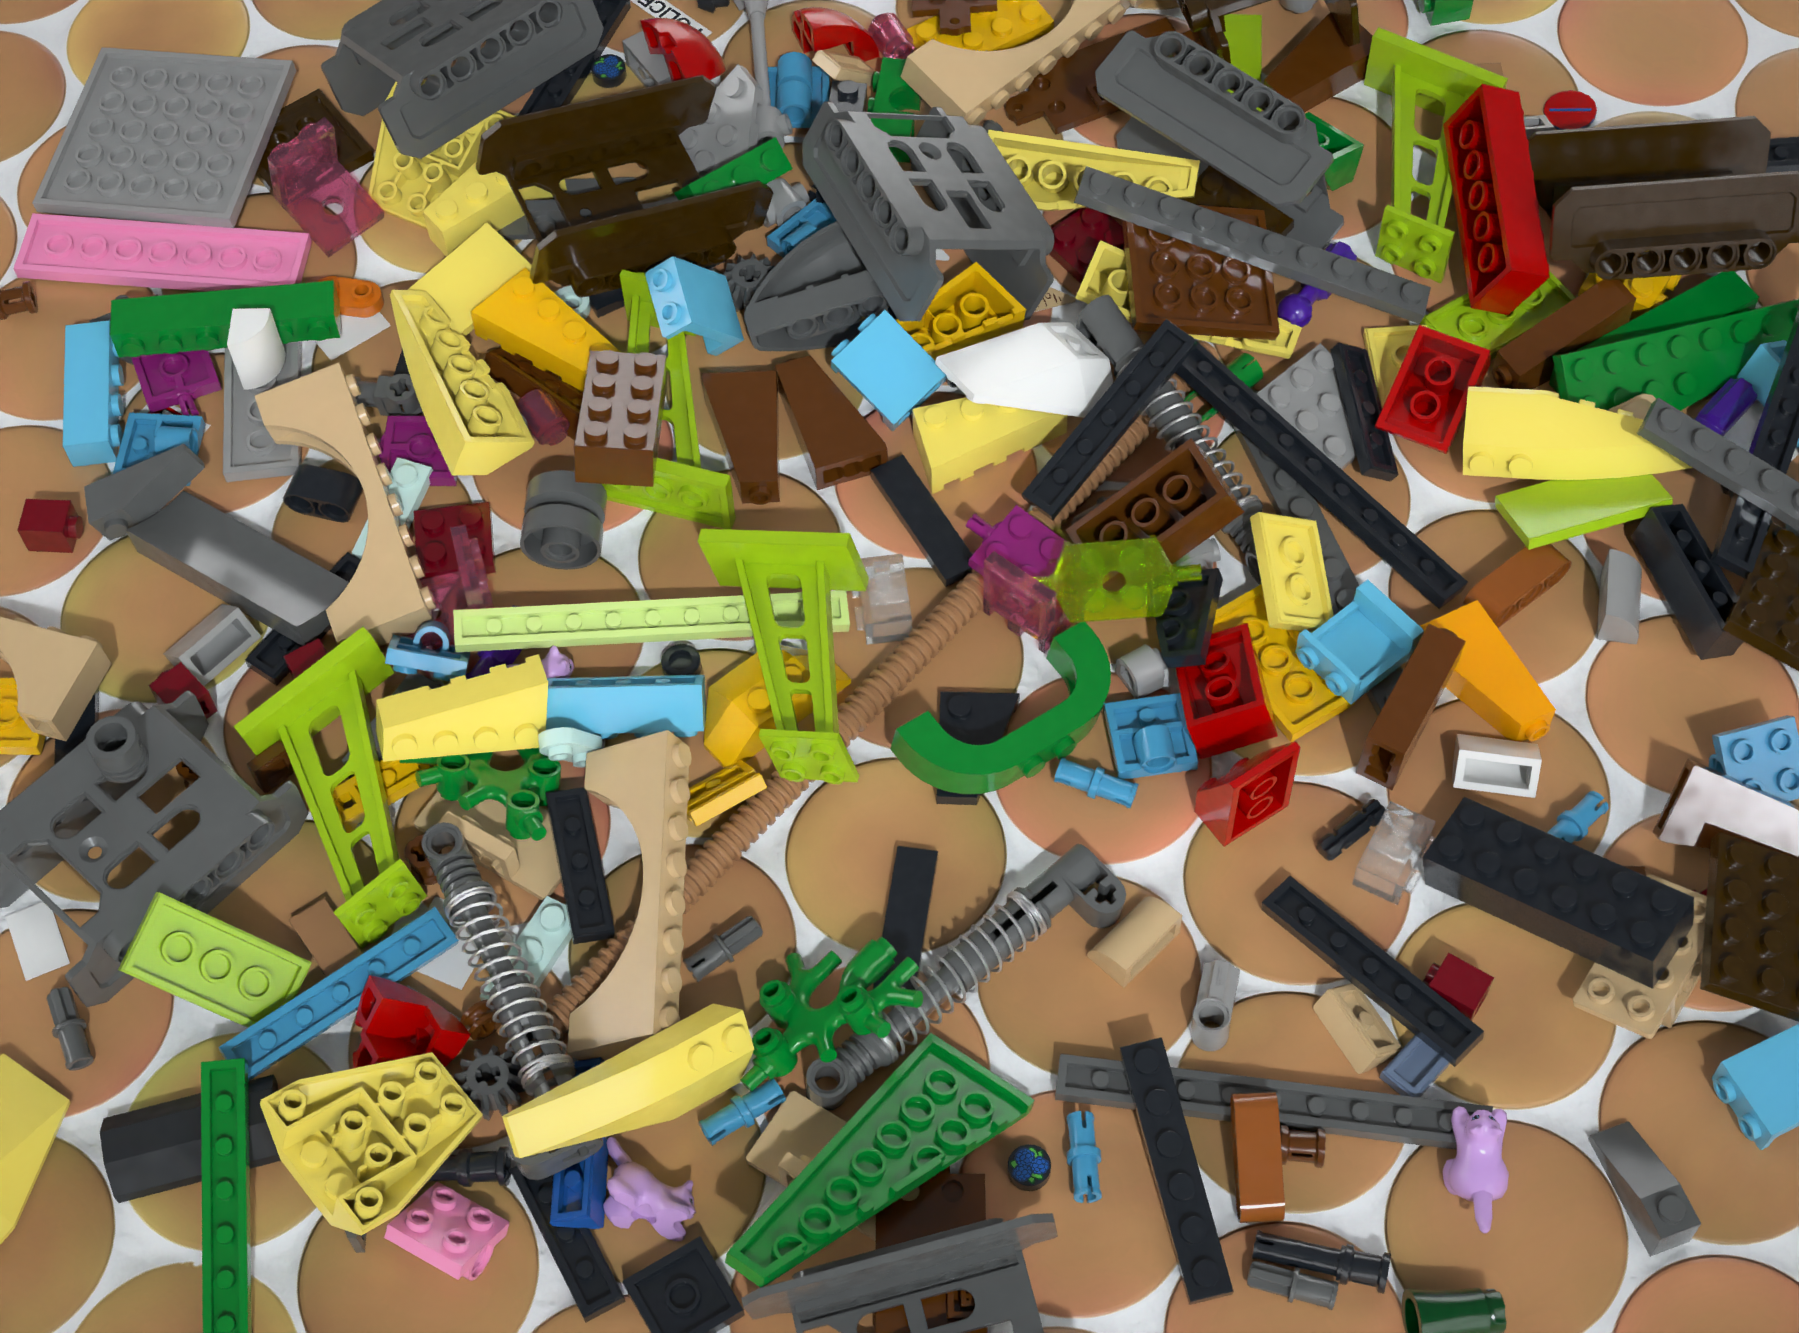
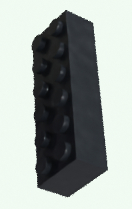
M1466 797L1459 803L1422 857L1425 885L1652 989L1693 926L1694 897Z

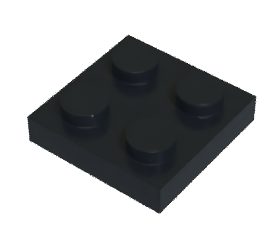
M700 1236L622 1281L624 1288L650 1333H716L745 1316L742 1306Z

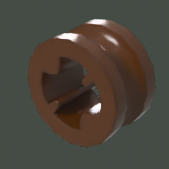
M488 999L474 1004L461 1017L460 1022L466 1029H470V1037L473 1040L478 1041L490 1036L502 1025L493 1021V1015L496 1011L486 1006Z

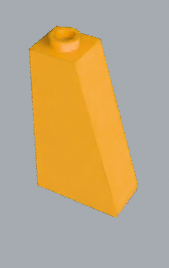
M1478 600L1420 625L1424 632L1428 624L1437 628L1448 629L1454 632L1457 637L1466 641L1459 662L1445 688L1505 738L1518 742H1523L1527 739L1535 741L1543 737L1550 730V724L1556 709Z

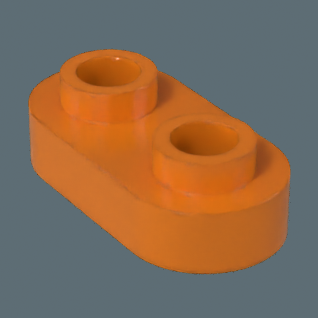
M327 276L317 281L334 280L340 302V315L368 318L376 315L383 308L384 298L380 287L374 282L338 276Z

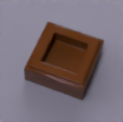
M280 740L247 763L256 784L264 793L270 791L294 773L284 744Z

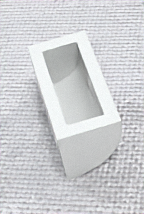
M270 308L233 309L227 341L229 352L243 389L249 390L261 387L272 381L280 373L286 357Z
M1457 734L1453 759V788L1535 798L1542 762L1538 744Z

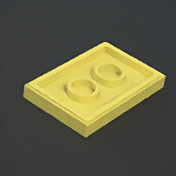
M485 223L408 290L427 291L451 320L449 326L451 330L465 337L474 330L470 311L522 269L527 268L531 272L532 265L491 225Z
M1419 325L1364 328L1365 348L1368 352L1382 408Z
M1258 512L1250 517L1269 627L1296 631L1307 629L1309 632H1314L1334 616L1317 522Z

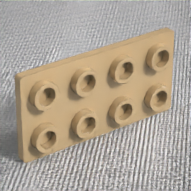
M469 782L468 791L474 787L473 783ZM437 791L414 820L416 829L423 833L433 825L442 822L457 826L462 832L474 862L542 901L546 896L550 897L561 882L548 811L539 807V810L543 815L542 824L547 830V834L538 841L533 840L531 837L524 840L513 838L505 826L506 807L500 802L491 799L484 800L469 810H464L458 800H446Z
M1648 874L1647 877L1694 897L1692 928L1653 989L1600 964L1594 963L1574 996L1573 1005L1645 1038L1652 1039L1660 1025L1672 1028L1701 977L1707 896Z
M791 1091L786 1101L780 1106L747 1154V1163L785 1187H788L847 1122L823 1107L817 1106L796 1091ZM916 1187L901 1198L906 1201L916 1199L919 1195V1188ZM876 1214L854 1228L874 1241Z

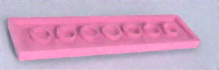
M32 213L13 269L18 278L205 292L301 283L312 241L309 233Z

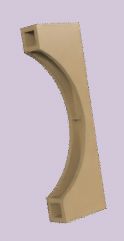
M1071 0L1068 14L1053 30L1031 43L1012 49L975 51L953 47L931 39L907 56L900 77L932 108L941 107L947 116H963L968 125H978L988 111L992 108L995 110L1000 109L1008 101L1011 94L1017 90L1023 92L1032 83L1034 77L1040 73L1046 75L1053 69L1058 59L1062 56L1066 58L1072 56L1083 41L1095 39L1109 22L1115 24L1122 18L1129 7L1133 6L1136 8L1144 0Z
M336 363L257 394L255 399L264 426L276 444L302 446L322 452L342 463L360 481L368 510L366 545L355 574L341 595L326 609V613L338 645L363 626L371 634L378 647L390 643L393 635L408 636L417 632V629L423 623L434 621L431 610L437 608L429 587L423 588L419 579L425 576V572L417 554L411 556L409 547L414 545V541L406 523L400 525L398 516L403 514V510L396 494H389L387 486L393 484L385 463H378L376 456L382 454L375 434H368L366 426L372 423L364 404L357 403L356 396L361 395L357 381L353 374L346 376L340 363Z
M0 616V658L10 665L14 673L18 693L17 712L32 732L67 741L112 664L103 651L102 644L87 635L76 637L68 635L53 626H49L46 629L35 626L22 618L17 617L12 620Z
M668 730L586 754L584 789L606 805L621 809L631 822L642 854L643 887L634 928L619 960L598 989L582 1005L570 1013L567 1054L579 1061L598 1057L606 1061L680 1021L678 1013L679 991L682 988L680 975L681 952L684 947L682 920L685 911V900L683 897L684 876L687 872L685 861L686 838L688 837L687 803L690 799L688 780L689 765L692 758L690 747Z

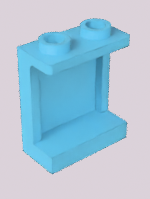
M674 256L646 272V280L664 338L670 339L683 331L703 336L707 353L714 356L744 341L725 275Z
M884 310L878 317L874 313L867 317L858 327L861 333L851 342L848 339L843 340L833 350L831 355L834 358L831 360V369L835 373L839 372L883 417V423L893 432L913 413L912 409L918 408L946 382L947 375L935 364V360Z
M1367 579L1356 588L1354 601L1314 632L1310 633L1307 629H1304L1299 633L1295 653L1303 666L1309 670L1313 669L1325 680L1327 687L1332 693L1342 696L1348 703L1353 704L1410 659L1424 634V630Z
M1799 1024L1722 1061L1712 1076L1717 1096L1723 1103L1730 1105L1738 1117V1124L1742 1133L1747 1139L1754 1141L1760 1150L1769 1147L1778 1136L1799 1126Z

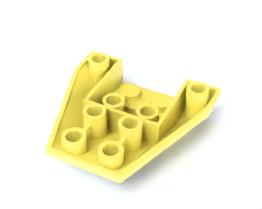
M423 79L421 86L426 82V80ZM397 82L393 85L386 100L393 96ZM499 110L422 159L399 153L382 119L366 203L373 208L427 229L423 210L477 161L481 135L499 120L517 116Z
M432 1052L299 1079L260 1101L261 1109L282 1163L331 1226L361 1236L398 1215L480 1122L483 1116Z
M4 1053L0 1055V1245L15 1229L71 1103L68 1098Z

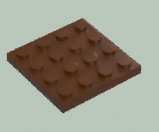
M1198 205L1267 230L1264 210ZM1122 220L1131 320L1135 331L1156 332L1167 319L1191 335L1276 340L1280 330L1272 272Z

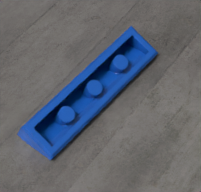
M598 1057L574 1061V1066L577 1070L576 1076L601 1064L604 1060ZM610 1136L602 1137L603 1146L594 1155L554 1174L550 1224L552 1226L600 1229L604 1227L605 1212L603 1204L606 1200L609 1154L606 1142Z

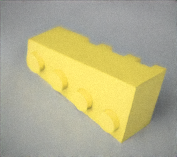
M476 162L423 210L429 237L446 257L485 223L499 231L524 216L506 177L498 172L479 175L476 170ZM565 179L559 183L562 191L567 190ZM536 186L518 189L524 202L525 200L553 199L550 192Z
M966 397L912 409L913 436L932 494L943 490L944 485L953 480L959 479L961 482L974 476L975 470L990 463L995 466L1007 461V456L1019 450L1026 452L1067 433L1068 415L986 403L978 404L968 400Z
M539 654L525 658L526 663L507 668L506 664L489 668L490 673L467 680L465 675L452 678L447 685L431 689L427 685L377 699L376 735L383 762L539 748L538 734L546 730L548 680Z

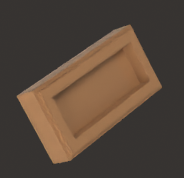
M324 898L289 919V922L325 977L360 956L362 952Z

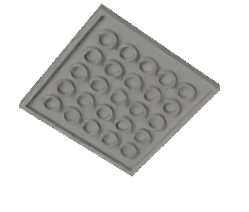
M102 47L32 204L36 211L40 213L234 228L296 73L293 61Z

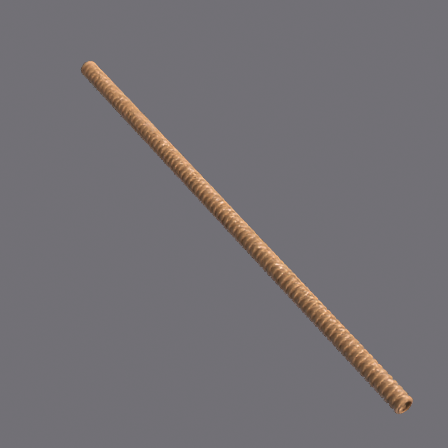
M1197 340L1220 361L1219 354L1212 345L1205 341ZM1176 373L1172 375L1171 378L1177 380L1176 390L1184 391L1185 397L1194 390ZM1140 415L1053 521L1035 507L1028 514L1053 532L1058 531L1061 528V524H1064L1069 519V516H1072L1076 509H1079L1083 502L1091 497V494L1098 489V486H1101L1106 478H1109L1113 471L1120 467V464L1127 459V456H1130L1142 444V441H1145L1149 434L1155 431L1156 427L1148 426L1150 421L1148 415ZM972 569V573H968L964 577V581H960L956 585V589H953L948 594V597L941 601V605H937L933 609V613H929L925 617V621H921L917 625V629H913L909 633V637H906L901 642V645H898L893 650V653H890L885 658L886 662H881L877 666L878 670H873L869 674L870 678H865L861 682L862 686H858L853 691L854 695L850 694L845 699V703H841L838 706L839 734L846 748L850 745V740H855L859 736L858 732H863L867 728V724L873 722L875 715H879L883 711V707H887L891 703V699H895L899 695V690L902 691L907 686V682H911L915 678V674H919L923 670V666H927L931 662V658H934L939 653V650L946 646V642H950L954 638V634H958L962 630V626H965L970 621V618H973L978 613V610L985 606V602H989L993 598V594H996L1000 588ZM777 770L771 774V779L765 781L767 788L755 794V797H749L746 800V805H741L737 809L738 814L733 813L729 817L730 823L724 822L720 826L721 832L716 831L712 835V840H707L703 844L704 849H698L695 852V858L690 857L686 861L687 872L684 876L683 896L685 911L683 914L690 910V904L695 905L699 901L698 895L704 896L708 892L707 886L713 887L716 884L715 878H721L725 874L724 869L729 870L733 866L732 860L738 861L742 857L741 851L746 852L750 848V843H755L759 839L758 834H764L767 831V825L772 826L776 822L775 816L780 817L784 813V808H789L793 804L792 799L797 800L801 796V791H806L809 788V782L813 783L815 780L804 779L801 782H793L781 778ZM638 911L633 915L634 921L628 920L625 923V930L620 929L616 933L617 939L611 938L607 942L608 948H601L598 951L599 957H592L589 960L590 966H583L580 969L581 975H575L571 979L572 985H565L561 989L563 994H556L552 998L553 1004L547 1003L546 1013H550L553 1016L554 1023L552 1026L560 1031L558 1041H563L565 1039L564 1033L569 1032L570 1013L582 1005L598 989L616 965L633 931Z

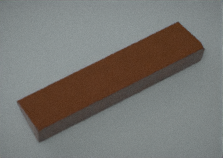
M501 348L487 352L484 361L491 368L489 372L490 377L499 383L502 382L506 388L520 397L522 405L575 441L583 393L563 382L560 377L551 371L546 370L544 372L533 366L532 361L517 353L512 355Z

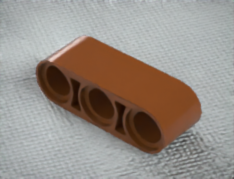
M1552 544L1530 550L1524 547L1479 581L1468 592L1463 604L1467 605L1478 600L1494 624L1499 628L1557 584L1569 571L1572 562Z
M1276 1092L1231 1094L1230 1113L1238 1222L1284 1221L1285 1198Z

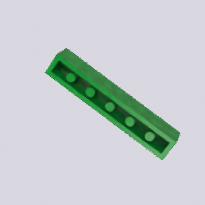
M1735 271L1721 272L1578 350L1755 309L1759 296ZM1554 367L1549 385L1559 393Z
M334 280L111 300L110 336L118 357H139L141 355L175 354L186 351H210L228 348L227 341L233 309L270 308L282 344L309 340L322 341L340 338V302Z

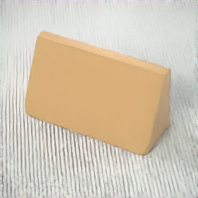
M1352 983L1328 989L1314 1004L1313 1009L1358 1074L1377 1067L1395 1057L1402 1050L1401 1045L1366 995Z

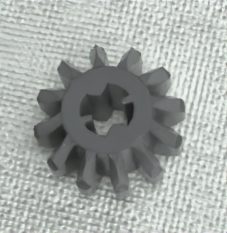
M753 253L750 259L745 260L739 256L737 264L727 263L725 273H722V275L726 276L736 312L746 309L760 284L775 267L771 266L768 257L758 261Z
M494 1044L487 1055H483L480 1049L475 1048V1060L461 1059L460 1066L464 1072L454 1074V1080L482 1112L483 1118L488 1121L496 1110H499L502 1116L507 1114L508 1109L506 1106L508 1104L521 1106L522 1100L518 1093L525 1092L521 1084V1078L518 1077L521 1066L512 1063V1058L515 1054L507 1050L500 1055L499 1048ZM494 1079L496 1083L488 1086L486 1082Z

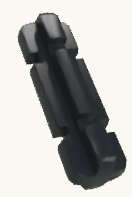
M1369 800L1361 807V811H1355L1333 829V833H1327L1318 840L1316 847L1318 852L1326 860H1334L1342 853L1341 849L1349 848L1370 831L1369 827H1375L1386 817L1387 811L1378 800Z

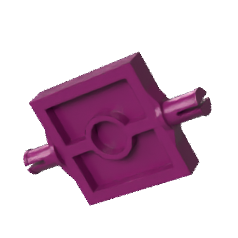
M206 350L131 357L150 413L174 405H180L183 415L190 416L188 411L190 408L192 416H198L199 412L194 399L222 390L210 354Z
M387 416L386 431L381 437L380 442H378L382 454L376 457H380L381 463H385L389 474L398 457L432 467L433 471L429 476L430 486H456L458 475L452 476L425 416Z
M1016 505L1003 521L994 526L984 521L976 513L966 523L967 528L983 538L982 545L969 558L968 566L1029 611L1041 597L1051 593V591H1055L1070 604L1080 594V589H1077L1062 578L1065 569L1077 556L1078 549Z

